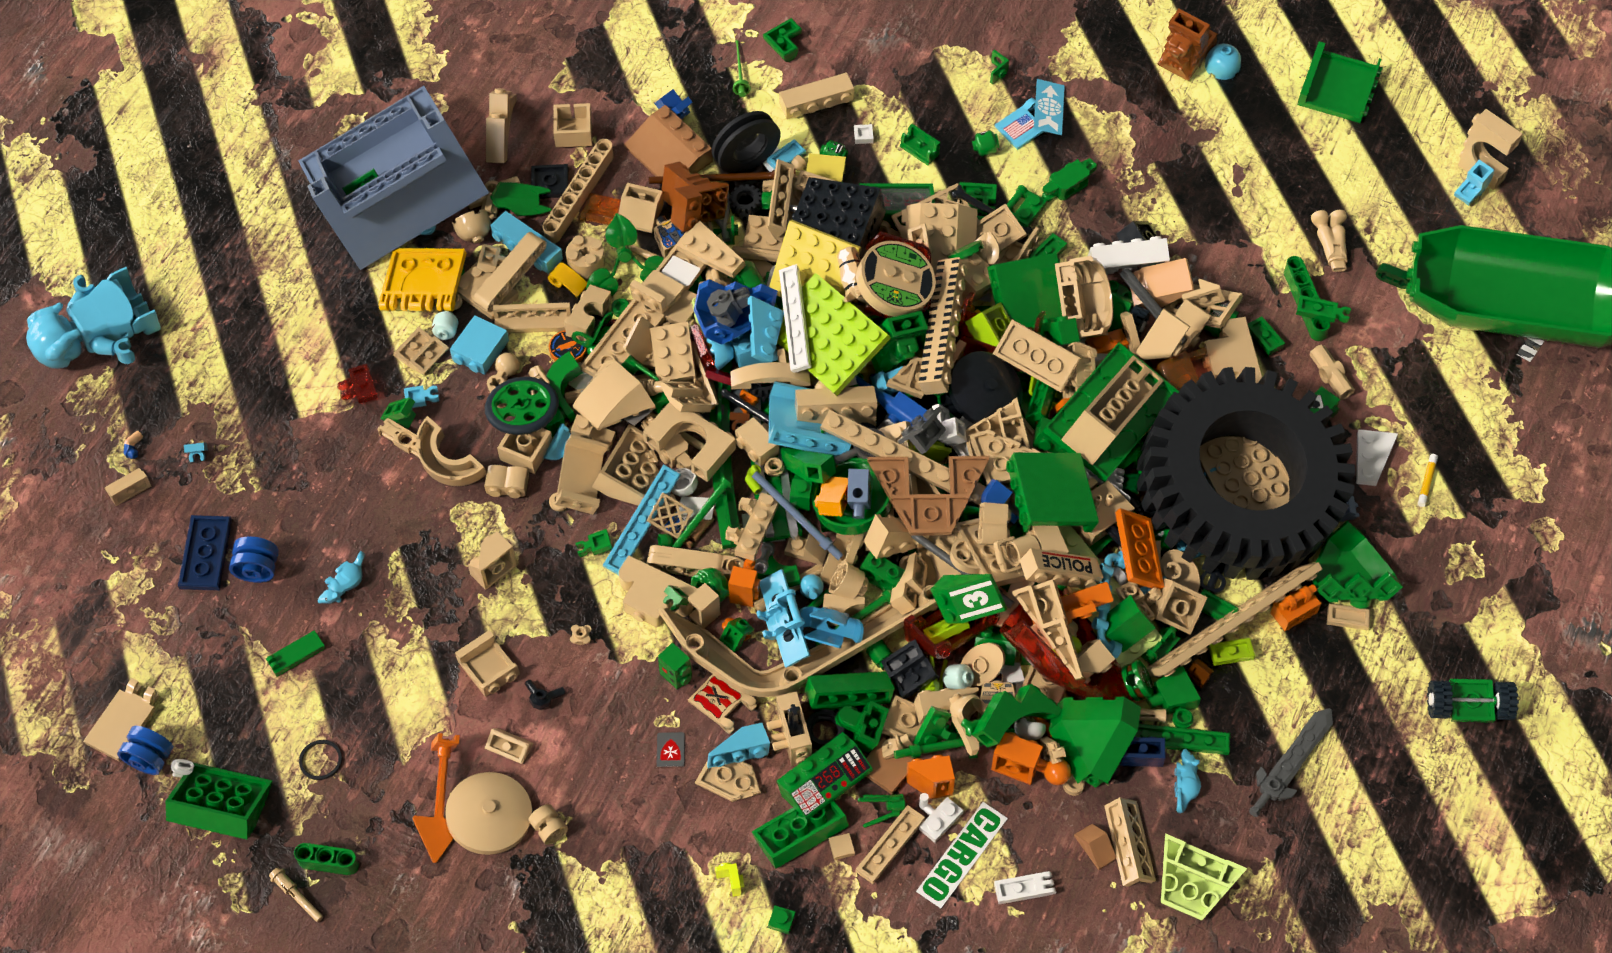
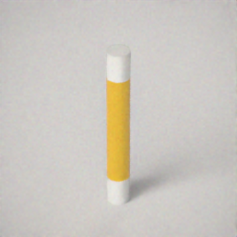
M1431 454L1429 457L1418 500V506L1425 507L1438 459L1436 454Z

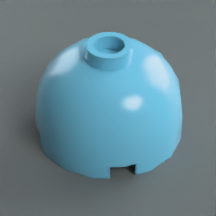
M1217 44L1210 49L1205 59L1207 73H1212L1217 79H1231L1235 77L1236 73H1239L1241 68V55L1230 44Z

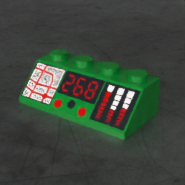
M842 732L779 778L777 784L782 797L808 820L871 773L873 768L856 743Z

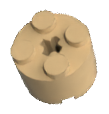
M578 235L568 244L566 248L567 265L584 280H588L595 270L605 268L604 250L600 240Z

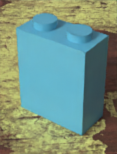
M474 315L450 348L452 360L459 365L463 364L469 367L473 372H480L485 375L509 342L508 332Z

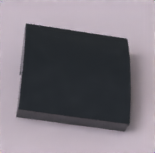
M916 639L881 661L889 678L893 680L901 697L904 699L939 677Z

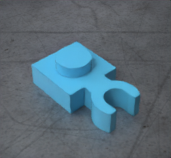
M423 385L404 388L405 398L410 397L415 401L412 408L426 406V401H439L438 395H432L438 392L437 386H431L427 390H424Z

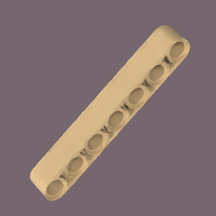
M601 139L595 144L544 221V237L552 243H557L562 238L613 160V148L610 140Z

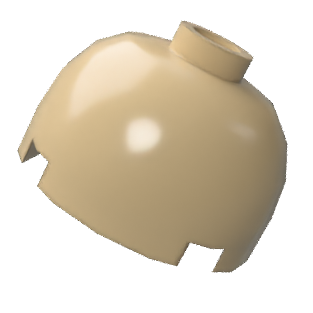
M481 209L478 214L471 211L455 219L456 223L452 222L456 234L467 242L473 241L474 244L482 242L484 240L483 237L491 229V221L487 210Z

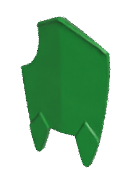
M499 182L490 196L495 207L509 209L517 217L551 212V208L539 205V195L550 193L551 191L544 187Z

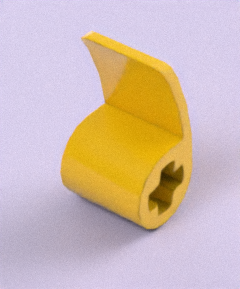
M559 263L548 276V280L552 285L558 288L564 285L577 298L587 285V282L578 273L564 263Z

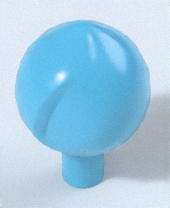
M814 574L805 575L801 579V594L809 599H815L821 595L824 588L821 578Z

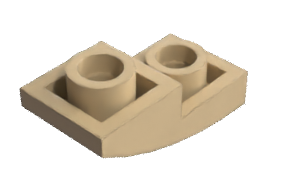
M1128 582L1116 588L1121 602L1129 595H1132L1151 621L1154 620L1155 615L1144 601L1145 595L1136 583Z

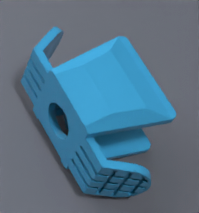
M814 606L803 607L799 610L801 618L805 621L803 627L817 629L806 634L805 639L841 648L844 637L853 639L855 643H860L863 638L864 627L859 619L849 617L848 613L828 609V607L817 608ZM827 621L838 624L839 627L832 629L828 626Z

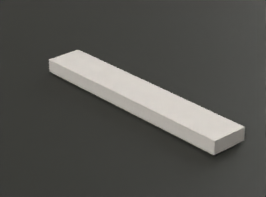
M797 264L779 270L790 368L793 373L812 368L800 269Z

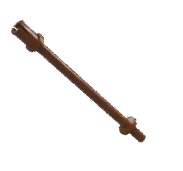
M775 170L772 172L704 174L701 176L709 178L710 182L774 180ZM663 176L648 177L649 184H662Z

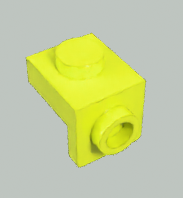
M727 862L715 867L717 879L729 877L732 896H741V888L745 886L743 874L738 875L737 864Z

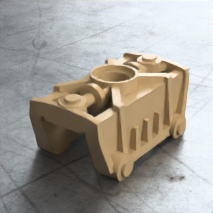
M1073 342L1062 347L1081 358L1062 391L1063 398H1071L1096 369L1095 358L1097 357V350L1080 342Z

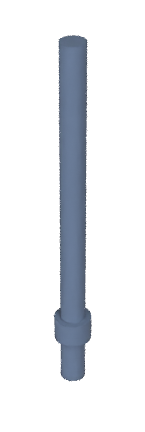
M758 471L752 475V478L820 543V546L825 551L828 550L837 560L843 557V554L833 545V541L829 537H825Z

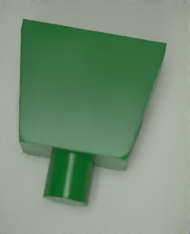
M1183 666L1175 669L1176 671L1173 674L1162 677L1155 682L1153 696L1146 698L1151 709L1161 705L1162 709H1166V714L1169 715L1182 708L1187 710L1198 708L1201 698Z

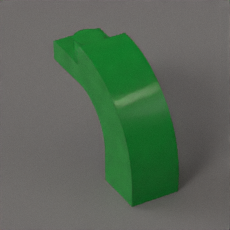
M568 351L553 363L546 377L558 395L559 411L564 419L567 418L572 423L576 415L566 402L564 393L567 385L583 372Z

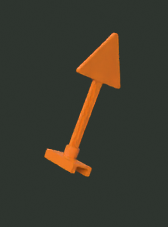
M438 733L432 741L431 751H438L439 758L434 817L413 816L412 818L433 863L439 860L453 840L447 827L446 818L443 815L448 759L459 744L460 735H455L452 740L442 739L443 733Z

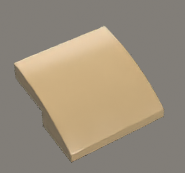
M418 327L397 348L393 356L416 372L424 375L449 347L436 336L431 337Z
M661 381L660 385L665 396L680 412H711L713 405L701 397L703 389L694 383Z

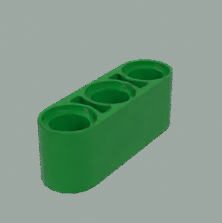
M301 843L294 850V856L299 866L303 869L352 875L359 868V862L355 853L349 849ZM310 853L308 858L301 859L304 854ZM325 857H331L329 861L322 862ZM346 860H352L350 864L343 865Z

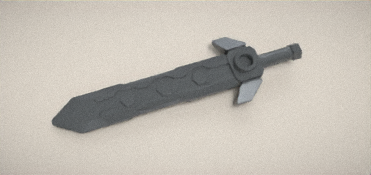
M1330 708L1315 712L1299 736L1271 770L1268 777L1262 767L1257 771V786H1260L1259 790L1262 795L1254 806L1249 809V813L1252 816L1258 817L1269 799H1279V801L1290 799L1295 795L1297 790L1286 787L1302 767V764L1315 746L1319 744L1333 725L1332 710Z

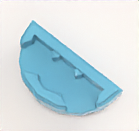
M563 423L560 424L543 457L544 459L559 460L563 457L565 443L571 435L569 428Z

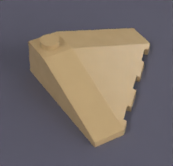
M630 424L627 426L592 486L593 488L608 497L639 506L659 473L656 466L659 461L654 450L651 449L649 451L647 444L644 442L643 431ZM674 494L669 495L670 497L676 500ZM667 499L668 505L673 504L672 501ZM666 508L660 509L661 513L668 515Z

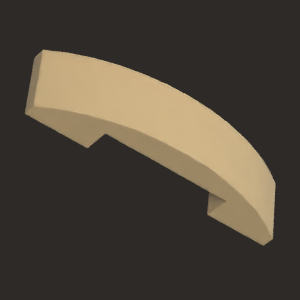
M758 363L730 372L731 389H751L752 383H774V381L790 382V385L810 386L809 371L805 369L793 373L790 363Z

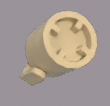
M1028 534L1016 539L1014 536L994 542L995 556L1002 573L1021 569L1020 559L1030 548L1040 549V545L1033 535ZM1006 542V557L1010 564L1016 567L1007 569L1005 557L1000 546L1001 543Z

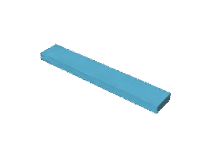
M663 464L605 560L604 568L619 576V570L628 555L633 556L651 526L646 520L662 492L668 496L670 495L681 476L680 473ZM664 498L659 502V507L664 505ZM657 510L654 511L652 519L656 518Z

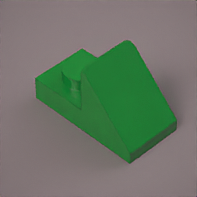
M408 397L389 403L380 419L385 421L389 418L408 429L416 416L412 409L415 401Z

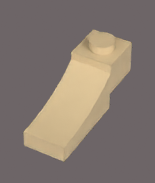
M916 552L909 555L906 569L896 587L892 588L890 603L902 615L916 609L917 595L923 593L925 588L928 565Z

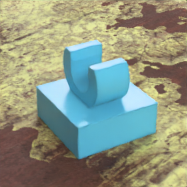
M207 443L184 445V452L190 453V462H194L195 454H199L201 461H205V454L202 451H208Z

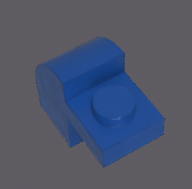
M672 89L654 104L658 109L666 105L682 120L690 113L688 106L693 102L689 97L681 100L674 89Z
M992 479L982 493L981 503L1005 504L1013 492L999 481ZM1011 512V519L1007 523L1015 524L1019 517Z

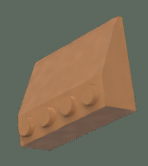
M666 105L652 113L624 144V147L654 176H663L664 165L681 162L687 166L690 174H694L713 162L712 148Z

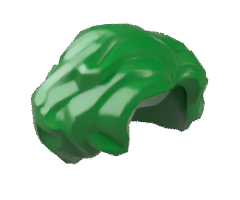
M711 567L699 570L691 578V586L699 588L706 583L719 595L720 602L730 595L727 578L716 568Z

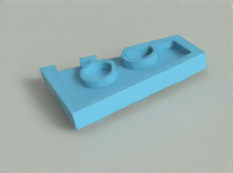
M750 296L748 298V305H750L751 314H749V322H751L752 333L750 334L751 357L764 363L772 362L784 311Z

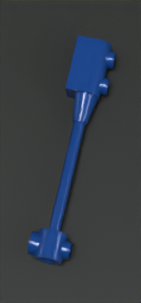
M858 375L855 376L859 386H872ZM875 388L877 401L889 414L887 418L894 424L903 421L911 423L918 415L923 417V414L927 411L900 391L893 397Z

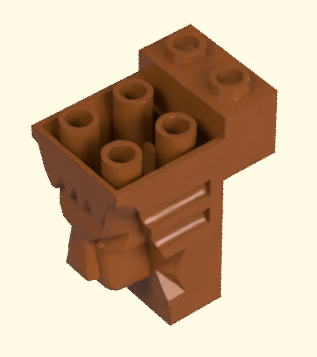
M1178 8L1169 21L1168 28L1170 33L1167 36V43L1164 46L1165 50L1161 55L1158 65L1189 81L1210 49L1216 46L1217 33L1210 30V24Z
M681 162L664 165L662 182L663 200L672 206L671 223L682 232L690 231L699 220L704 223L725 218L729 184L716 181L710 182L709 178H703L699 173L690 174L687 166Z

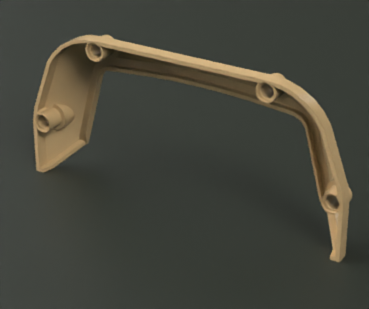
M916 476L918 494H941L933 484ZM953 531L952 535H929L928 540L950 555L952 545L958 540V537ZM925 547L915 548L917 554L928 565L925 588L923 593L917 595L916 609L902 615L891 604H887L861 621L864 632L860 643H855L853 639L844 637L841 648L820 644L809 650V657L787 668L782 663L769 670H756L708 630L695 625L675 613L666 604L659 607V614L689 658L739 692L757 697H774L798 691L801 686L807 683L808 676H817L825 673L925 613L936 610L938 605L935 599L931 600L934 596L930 589L943 575L962 574Z

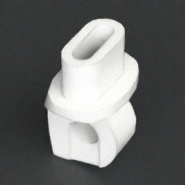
M174 759L171 763L173 777L182 778L183 775L191 774L194 768L193 762L184 759Z

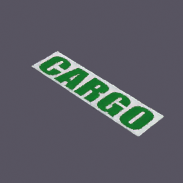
M982 802L916 892L939 908H942L1008 818Z

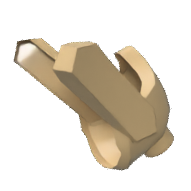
M958 692L948 698L951 703L950 714L952 722L960 734L967 752L971 756L977 755L979 741L973 735L971 737L966 735V729L962 727L961 722L963 719L970 720L971 715L976 711L983 715L987 705L974 694L962 697Z

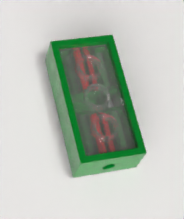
M859 183V185L881 188L886 210L883 220L887 221L890 227H896L891 218L892 215L906 209L907 205L916 204L934 195L933 183ZM902 216L898 217L899 223L906 226V224L901 223Z

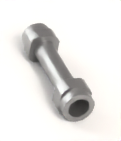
M771 541L762 544L761 557L756 559L754 567L757 573H765L769 567V556H772L775 551V545Z

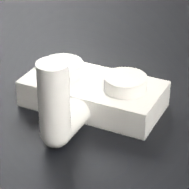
M922 793L920 795L919 807L929 817L919 826V830L936 843L963 814V809L948 797L934 809L928 804V794Z

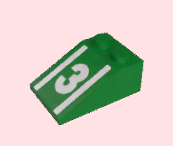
M992 574L943 575L930 589L946 623H965L1007 610Z

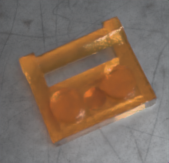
M590 193L579 219L583 222L591 221L609 225L615 214L619 213L621 200Z

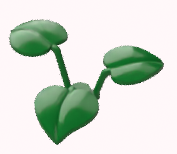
M616 213L605 232L607 243L616 248L618 256L613 272L610 274L606 268L595 270L588 279L586 290L589 285L611 291V296H613L618 290V281L613 276L616 274L620 261L626 263L633 260L643 269L640 273V278L644 282L649 274L656 270L665 258L658 255L650 256L642 265L632 254L631 247L629 246L633 245L637 240L636 228L626 217Z

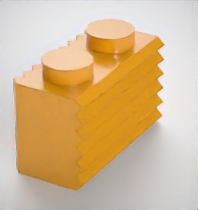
M831 477L825 483H822L821 491L815 498V506L818 507L819 515H835L836 517L843 515L848 504V478Z

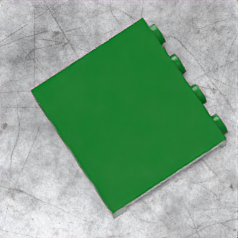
M1319 41L1297 105L1361 123L1362 117H1366L1369 106L1366 105L1367 103L1371 104L1374 93H1371V90H1375L1378 80L1375 78L1380 77L1383 67L1380 66L1382 59L1379 58L1377 65L1324 51L1326 43Z
M1057 253L987 267L995 305L1001 302L1010 320H1014L1034 331L1033 325L1039 324L1040 319L1062 316L1055 264L1060 263Z
M1013 452L1006 463V470L1010 475L1011 489L1014 490L1015 505L1019 510V522L1023 526L1024 533H1027L1031 526H1083L1084 532H1092L1099 523L1081 453Z

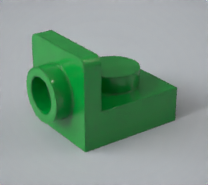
M741 617L728 622L719 640L735 653L740 649L745 637L753 633L754 628Z

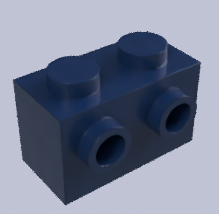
M1134 736L1120 761V766L1163 767L1165 761V738H1141Z

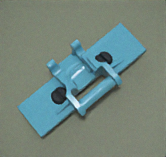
M780 569L760 581V588L767 611L762 612L759 610L756 614L758 619L766 621L769 630L762 631L763 637L769 640H777L784 666L787 668L809 657L810 653L803 634L805 621L801 618L796 603L795 590L789 589L784 571ZM788 606H789V608H790V611H791V614H792V617H793V621H791V616H790L789 611H788V608H787Z

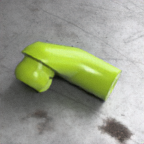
M756 464L748 469L745 477V482L755 495L763 490L761 485L752 478L756 471L761 472L760 466Z

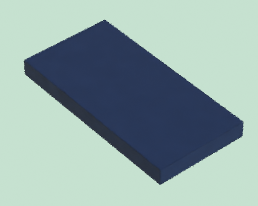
M191 515L178 581L179 589L220 591L232 524L231 516Z

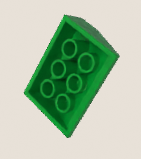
M193 763L192 773L182 776L165 801L166 821L247 840L257 825L271 789L272 780Z

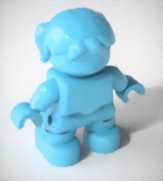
M124 267L111 273L107 280H102L96 287L93 284L86 287V280L83 275L75 277L73 285L76 292L66 308L70 322L63 315H59L63 308L62 303L59 302L53 306L42 308L33 312L28 317L29 329L26 339L33 356L41 364L49 368L60 369L67 367L71 360L76 359L80 355V342L84 344L90 353L95 352L99 355H115L116 353L121 363L130 364L135 361V355L130 350L131 343L129 338L142 331L146 335H150L161 330L156 311H150L147 302L143 301L141 293H136L128 269Z

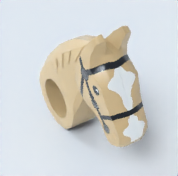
M846 247L840 250L837 255L841 283L846 291L843 300L844 302H849L857 299L868 304L861 295L856 281V272L861 261L859 253L855 247Z

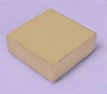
M850 833L829 838L834 860L855 855Z

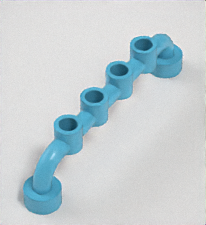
M1119 551L1117 554H1108L1104 559V563L1099 564L1104 578L1098 584L1107 582L1111 592L1110 578L1114 573V568L1111 567L1112 562L1114 561V565L1121 569L1125 568L1122 551ZM1110 603L1096 607L1099 616L1093 619L1091 627L1097 630V640L1100 639L1116 659L1121 654L1122 644L1114 640L1108 642L1105 638V632L1109 627V622L1106 621L1107 613L1111 607Z

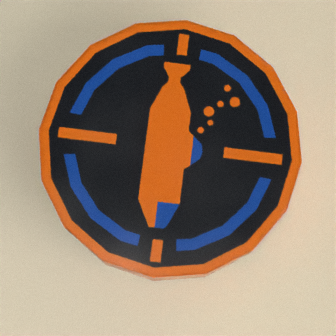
M566 330L555 334L549 343L550 356L554 361L569 351L578 363L587 353L586 347L576 343L571 337L566 336Z

